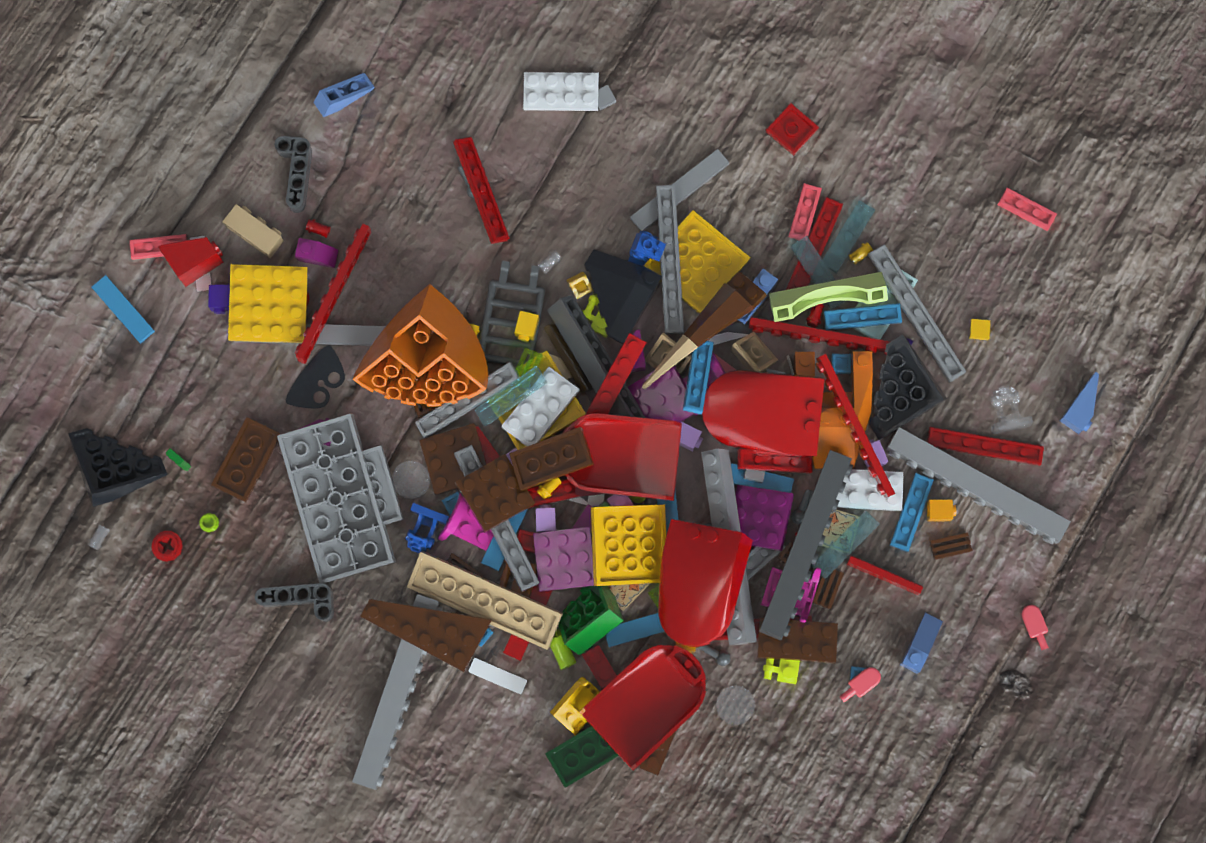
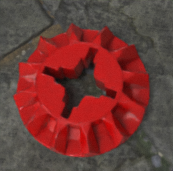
M173 531L158 533L151 545L154 556L166 562L175 560L181 554L183 547L181 538ZM171 541L170 545L174 550L167 549L164 552L165 547L160 543H169Z

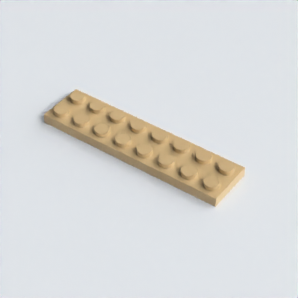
M424 551L420 552L407 588L470 616L491 619L490 625L546 650L551 645L563 615L558 610Z

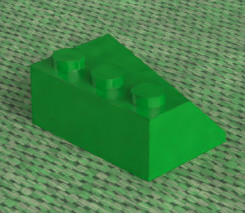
M607 585L582 587L580 590L581 595L576 601H571L562 611L563 615L558 626L564 644L578 655L588 650L593 644L624 621L615 595Z

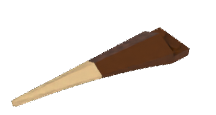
M738 271L727 283L723 284L646 380L642 388L646 389L699 346L754 310L767 296L766 293Z

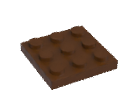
M475 423L420 440L435 495L458 489L455 482L465 477L454 456L455 452L472 445L482 467L486 465Z
M506 454L455 482L484 533L535 504L527 489L520 490L514 468Z

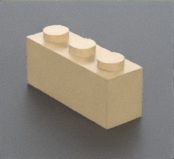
M236 204L223 220V224L271 259L284 242L281 237L282 233L275 227L270 229L266 226L267 222L261 217L255 218L252 216V212L247 207H240Z

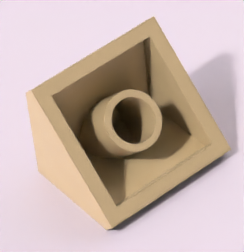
M755 332L748 334L732 345L731 351L748 371L765 372L778 361Z
M662 333L645 358V361L656 369L676 342L665 333ZM691 354L675 365L680 375L689 367Z

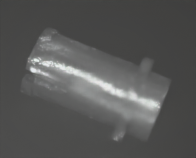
M555 250L553 252L550 251V255L538 264L545 274L557 263H560L562 259Z
M99 525L91 540L88 539V546L98 551L99 548H102L101 544L110 530Z

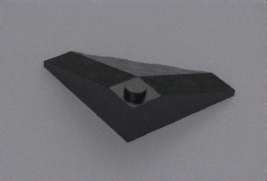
M593 249L584 266L586 271L590 272L592 278L590 284L593 294H597L599 300L597 306L601 319L604 318L607 325L605 328L608 337L623 344L659 288L662 276L644 266Z
M903 334L888 343L885 348L887 356L885 364H882L880 371L879 391H876L874 398V416L870 417L869 425L878 440L883 439L899 427H903L947 400L943 391Z
M88 428L68 433L93 507L112 502L167 475L162 459L156 455L153 458L143 455V450L131 445L128 448L118 445V440L106 435L103 438L93 435L94 431Z

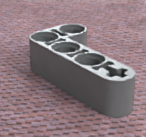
M280 136L275 140V148L281 157L291 158L286 203L292 212L300 213L306 206L312 147L306 138ZM288 144L287 149H280L281 145ZM301 146H307L305 151H298ZM298 164H305L303 169H296ZM296 182H303L301 187H294V184Z
M324 583L261 588L255 593V601L263 607L314 603V614L319 620L327 622L334 616L333 591ZM327 588V596L320 598L318 595L319 590ZM304 589L307 590V591H308V596H307V598H306V599H300V598H299V593H300V591H302V590H304ZM284 591H288V599L286 601H281L280 594ZM265 593L268 596H274L275 600L273 598H267L265 600L266 602H264L263 600H261V597H264ZM327 607L329 614L326 617H321L319 614L320 610Z

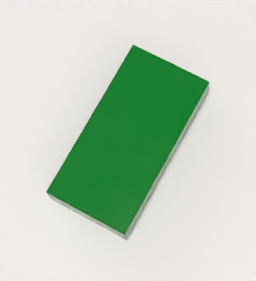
M171 448L166 452V455L183 470L188 472L192 467Z

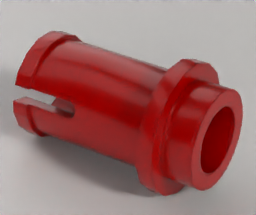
M309 219L305 230L308 233L313 232L327 238L331 227L315 222V219Z
M823 304L812 307L809 317L806 318L808 326L817 328L821 324L820 318L825 307Z

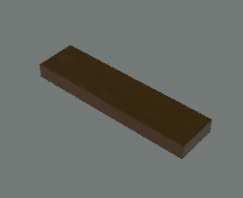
M556 324L547 325L544 330L582 393L592 391V385Z

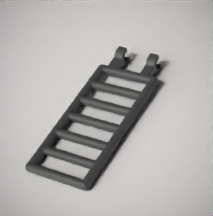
M502 261L499 280L493 279L489 282L479 338L484 353L486 343L528 350L526 360L484 354L486 362L499 364L512 362L513 366L520 367L534 358L545 296V289L537 286L540 273L539 266L532 265L529 285L507 282L510 262ZM496 287L537 294L536 304L495 299ZM493 306L529 311L539 315V323L534 341L524 342L488 335L490 324L516 328L517 321L491 317Z

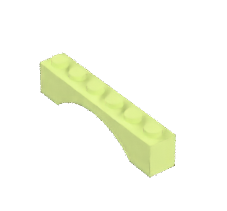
M882 272L769 293L774 322L794 319L798 314L810 307L831 301L850 300L866 304L888 301L887 287Z

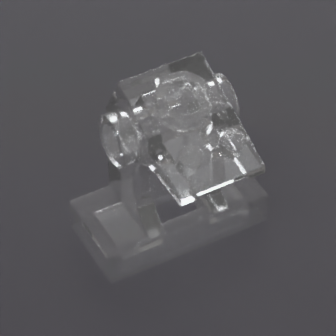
M1010 386L998 387V390L993 391V396H991L993 408L996 407L999 423L991 426L992 434L1026 428L1033 424L1032 416L1021 417L1017 403L1020 402L1019 392ZM1011 404L1013 414L1004 416L1002 405Z

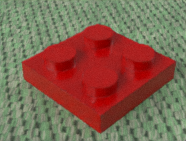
M790 103L766 129V133L794 156L814 135L819 126Z

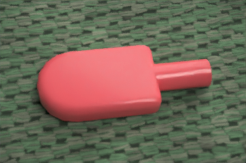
M1032 604L1025 606L1021 615L1029 637L1037 638L1041 650L1049 648L1043 635L1048 632V628L1040 609Z
M868 667L848 682L851 688L839 696L840 699L845 702L855 694L858 697H862L880 682V672L874 667Z

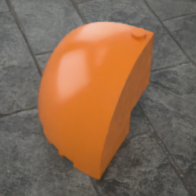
M429 284L411 299L383 329L363 357L352 380L371 392L376 391L385 395L384 398L389 400L390 398L401 400L403 404L413 406L419 403L427 404V407L442 406V403L456 404L458 400L470 399L486 390L488 367L482 346L468 321L452 302Z

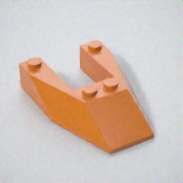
M853 351L851 354V392L845 393L864 431H866L872 412V351ZM795 352L794 375L815 377V352ZM823 392L817 456H812L814 468L823 469L828 453L832 450L852 458L850 464L853 465L852 469H854L860 447L858 443L853 441L850 435L852 432L850 426H846L841 415H843L841 408H837L833 401L835 397L833 392Z

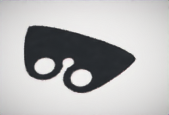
M330 345L321 349L298 376L287 394V404L310 409L325 407L329 402L330 394L326 388L318 386V381H324V384L329 388H337L343 384L345 380L344 369L337 354ZM332 372L340 375V380L336 384L328 381V376ZM318 391L323 392L326 396L325 401L322 403H316L313 399L314 394Z

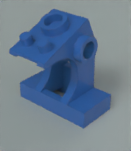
M640 231V233L636 234L628 261L644 266L650 258L660 261L666 244L659 241L658 237L653 236L651 233Z
M413 503L410 510L419 516L414 529H409L405 540L408 541L407 547L416 553L426 552L427 549L431 550L435 542L433 536L438 523L446 525L450 517ZM421 524L431 528L426 538L417 535Z

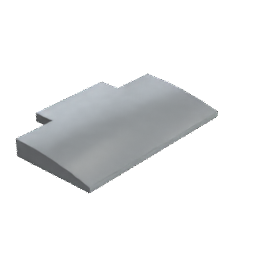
M347 414L278 435L277 438L319 583H327L396 562L386 525L403 520L404 518L383 446L380 445L363 450L353 414ZM331 441L330 446L324 445V443Z

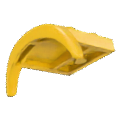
M581 676L550 713L576 736L587 723V720L579 712L600 691L585 677Z

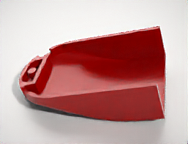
M747 370L726 372L715 379L706 389L702 413L704 425L716 440L727 446L767 452L817 456L825 379L813 376Z
M588 414L577 418L575 422L564 430L563 433L578 427L583 428L594 465L565 475L569 482L577 488L590 492L674 501L682 423L672 420Z
M671 519L662 553L658 602L659 620L662 628L670 638L685 646L701 647L710 644L711 641L724 634L732 621L753 542L751 538L738 531Z
M657 645L640 654L587 703L579 713L634 771L699 709L706 693L705 673L699 661L689 651L675 645Z

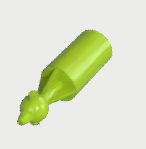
M557 629L550 647L560 669L564 670L577 662L571 649L564 644L561 632Z

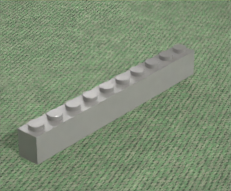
M900 427L886 449L891 457L905 460L906 465L914 469L917 467L923 470L924 475L939 479L940 483L948 488L950 486L954 487L960 495L974 498V502L978 505H986L992 508L991 511L996 515L1001 516L1003 514L1009 518L1008 521L1015 525L1021 524L1026 527L1025 530L1027 532L1043 536V540L1049 544L1059 543L1071 522Z
M718 448L701 452L712 527L741 532L729 450ZM746 569L733 618L727 628L729 645L757 642Z
M419 594L416 595L414 607L442 611L439 601ZM401 639L352 781L377 790L378 786L381 787L385 776L382 773L384 767L388 768L391 760L389 753L391 748H395L398 739L395 737L397 729L401 730L404 722L402 715L404 711L408 710L411 701L408 700L409 694L414 692L417 681H414L416 674H420L423 667L421 662L422 656L427 655V652Z

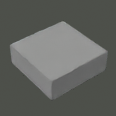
M608 85L598 89L599 110L616 103V99Z

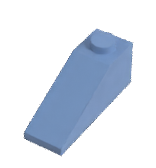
M362 73L320 90L314 104L322 116L325 117L340 111L372 91L375 87L366 74Z
M1097 372L1090 377L1060 419V422L1077 434H1080L1083 430L1086 432L1092 425L1090 420L1094 415L1099 378Z
M925 612L899 665L916 674L920 673L943 621Z

